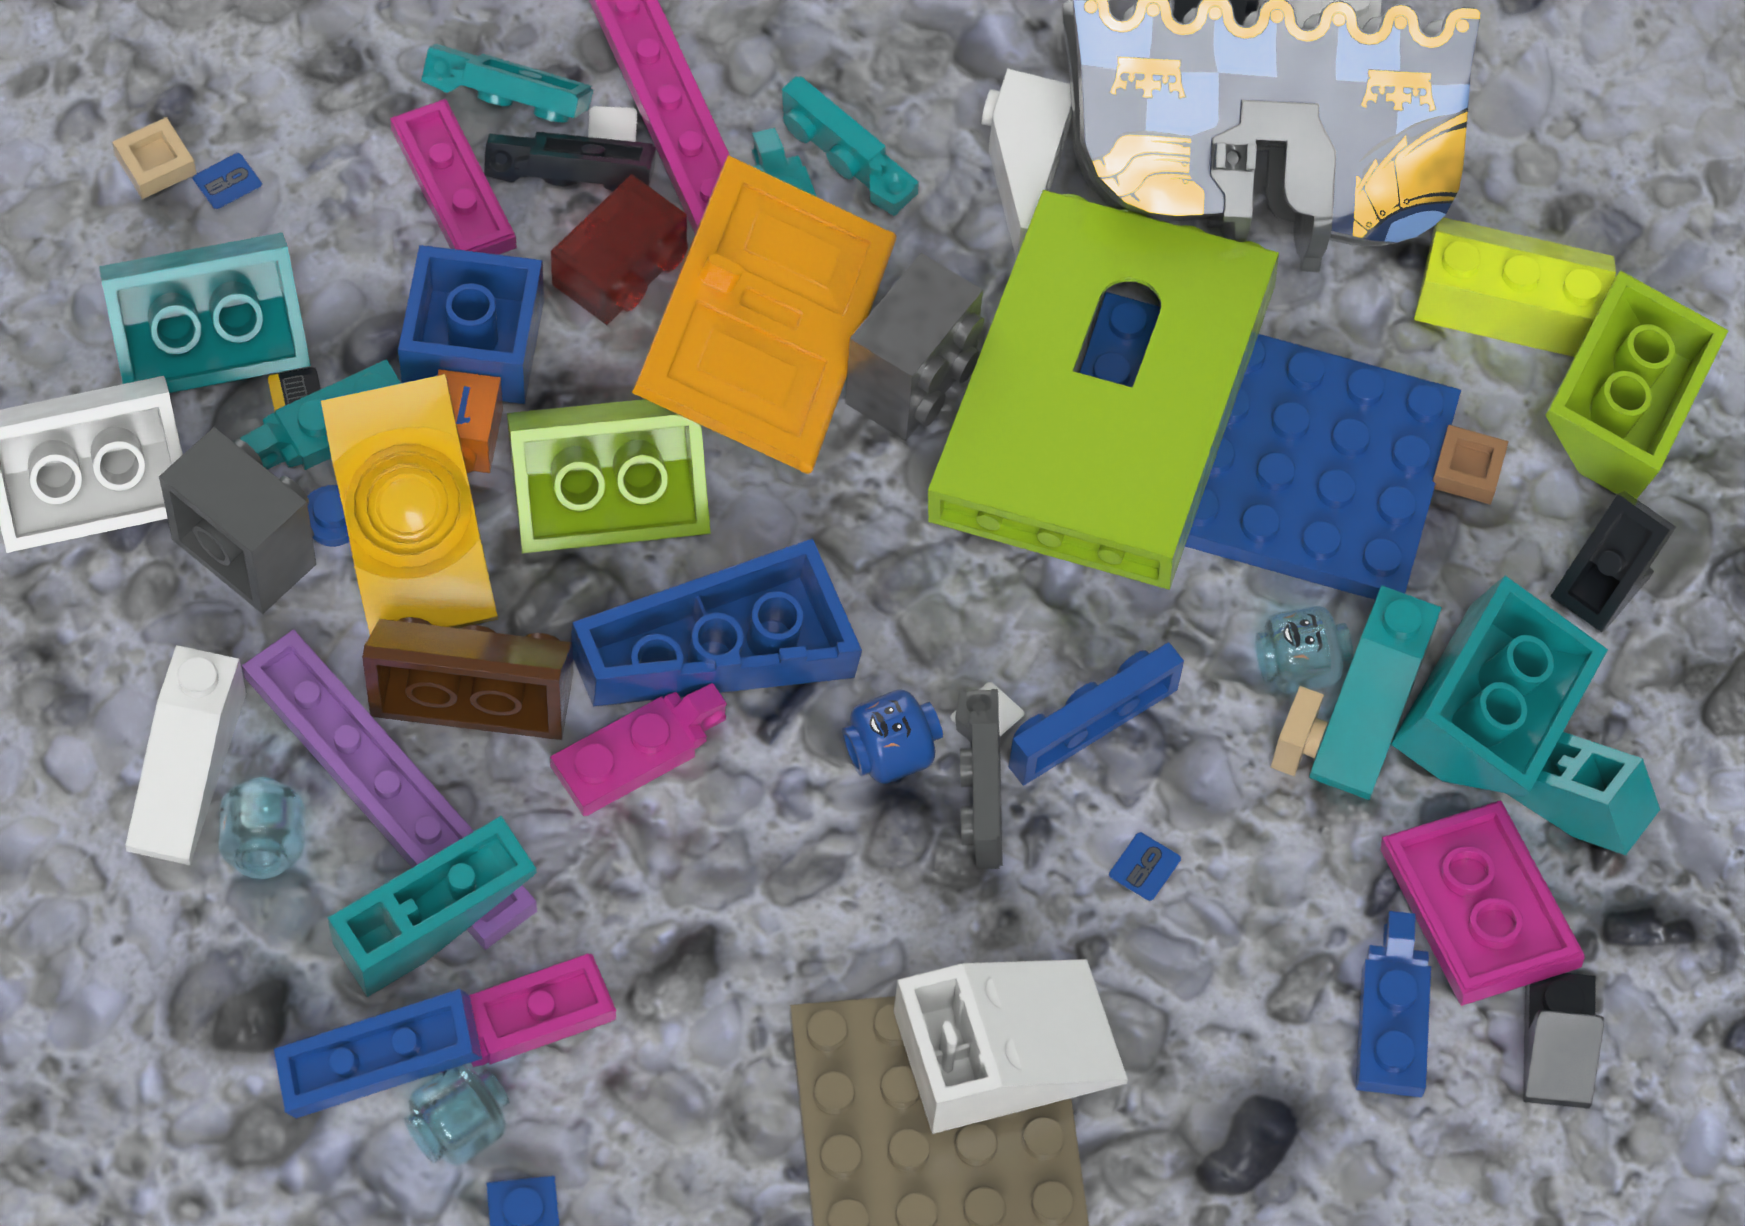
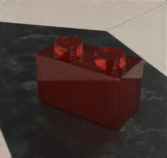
M631 174L550 251L552 285L604 324L608 325L622 310L628 312L634 309L646 294L648 285L663 271L666 273L671 272L681 263L688 250L687 214Z

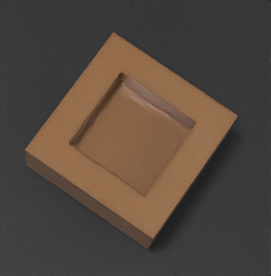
M1448 425L1433 482L1436 483L1434 489L1491 505L1509 441Z

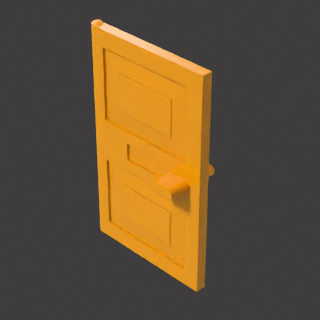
M728 155L632 393L796 468L802 473H811L815 467L847 378L850 337L870 314L897 239L896 234Z

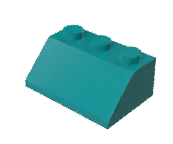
M283 232L99 266L122 384L164 376L169 393L311 366L289 249Z
M1505 575L1470 605L1393 738L1391 745L1442 782L1524 797L1535 784L1608 649Z

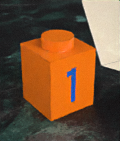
M439 369L437 376L446 374L467 473L472 471L490 473L503 412L501 377Z

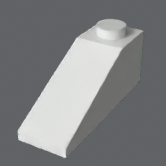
M1007 68L1001 90L990 89L982 116V124L991 126L988 151L1015 258H1017L1043 190H1051L1072 122L1070 84Z
M176 645L156 704L125 845L127 852L191 865L246 697L240 659Z

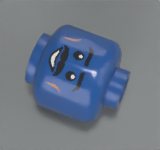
M902 689L892 691L855 706L850 714V725L842 729L845 746L860 776L869 774L875 781L882 784L891 783L930 767L936 752L934 741L943 738L941 723L932 704L926 702L919 705L916 698L910 692Z

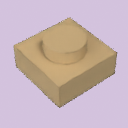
M167 117L112 141L115 157L142 199L196 175L194 159Z
M1299 686L1279 736L1270 768L1295 777L1303 754L1312 758L1316 757L1328 725L1327 721L1317 718L1324 694Z

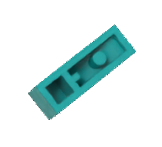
M1381 585L1309 778L1370 800L1430 645L1442 607Z
M1563 732L1531 791L1524 797L1507 794L1570 836L1625 856L1661 810L1643 758Z
M499 816L329 916L328 923L333 945L366 997H369L426 963L537 873V868L503 817Z

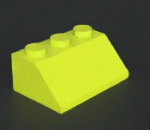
M1443 217L1434 226L1414 320L1575 357L1615 279L1616 267L1614 256Z

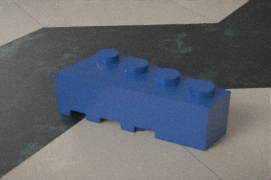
M813 538L572 622L570 641L573 645V660L593 707L655 700L661 696L664 698L666 695L677 692L680 697H685L687 694L711 683L715 685L719 693L851 679L855 678L862 649Z

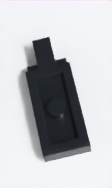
M538 131L535 138L490 133L485 147L484 174L487 177L512 183L520 177L525 178L528 176L543 178L546 183L554 186H572L578 182L603 184V187L607 190L629 193L636 191L638 188L649 189L655 167L656 147L652 143Z

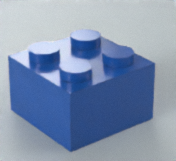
M419 245L398 347L401 383L437 376L439 369L501 377L502 401L525 404L544 305L542 260Z

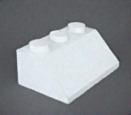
M164 376L0 410V527L6 553L168 519L159 476L183 454Z

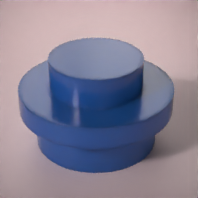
M327 485L312 491L307 496L309 500L310 525L314 532L312 538L318 543L329 547L342 546L350 542L338 485Z

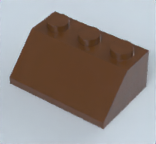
M406 617L398 621L379 619L364 645L362 659L369 711L372 717L555 740L563 739L574 673L572 642L560 641L558 638L545 633L516 636L496 633L494 630L480 625H468L459 629L434 626L420 618Z

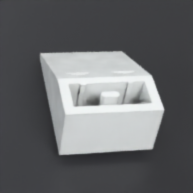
M1087 959L962 963L897 980L894 1015L932 1134L1127 1084L1128 1079Z

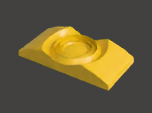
M446 374L322 400L321 404L333 468L343 506L355 573L369 634L371 635L379 619L398 621L401 618L414 617L426 620L434 626L462 628L468 625L498 620Z

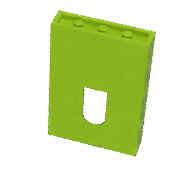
M1043 190L929 485L928 522L1170 590L1275 288L1279 252L1265 249L1255 242H1238L1208 234L1195 226H1178L1148 218L1127 209L1118 210L1088 202L1083 197L1075 194L1062 195ZM1121 282H1137L1146 285L1156 293L1161 304V310L1133 388L1074 372L1101 296L1108 288Z

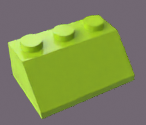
M1620 270L1545 414L1577 471L1615 494L1626 491L1637 499L1660 472L1729 330Z
M646 399L507 413L522 553L711 534L702 425Z

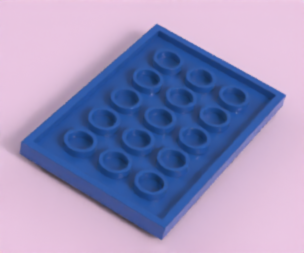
M1106 292L1080 373L1133 388L1161 307ZM1258 334L1185 547L1376 600L1381 585L1405 594L1436 484L1433 482L1434 474L1448 425H1452L1461 389Z

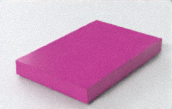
M1501 800L1382 837L1380 850L1412 912L1416 914V920L1460 1006L1582 968L1585 954Z

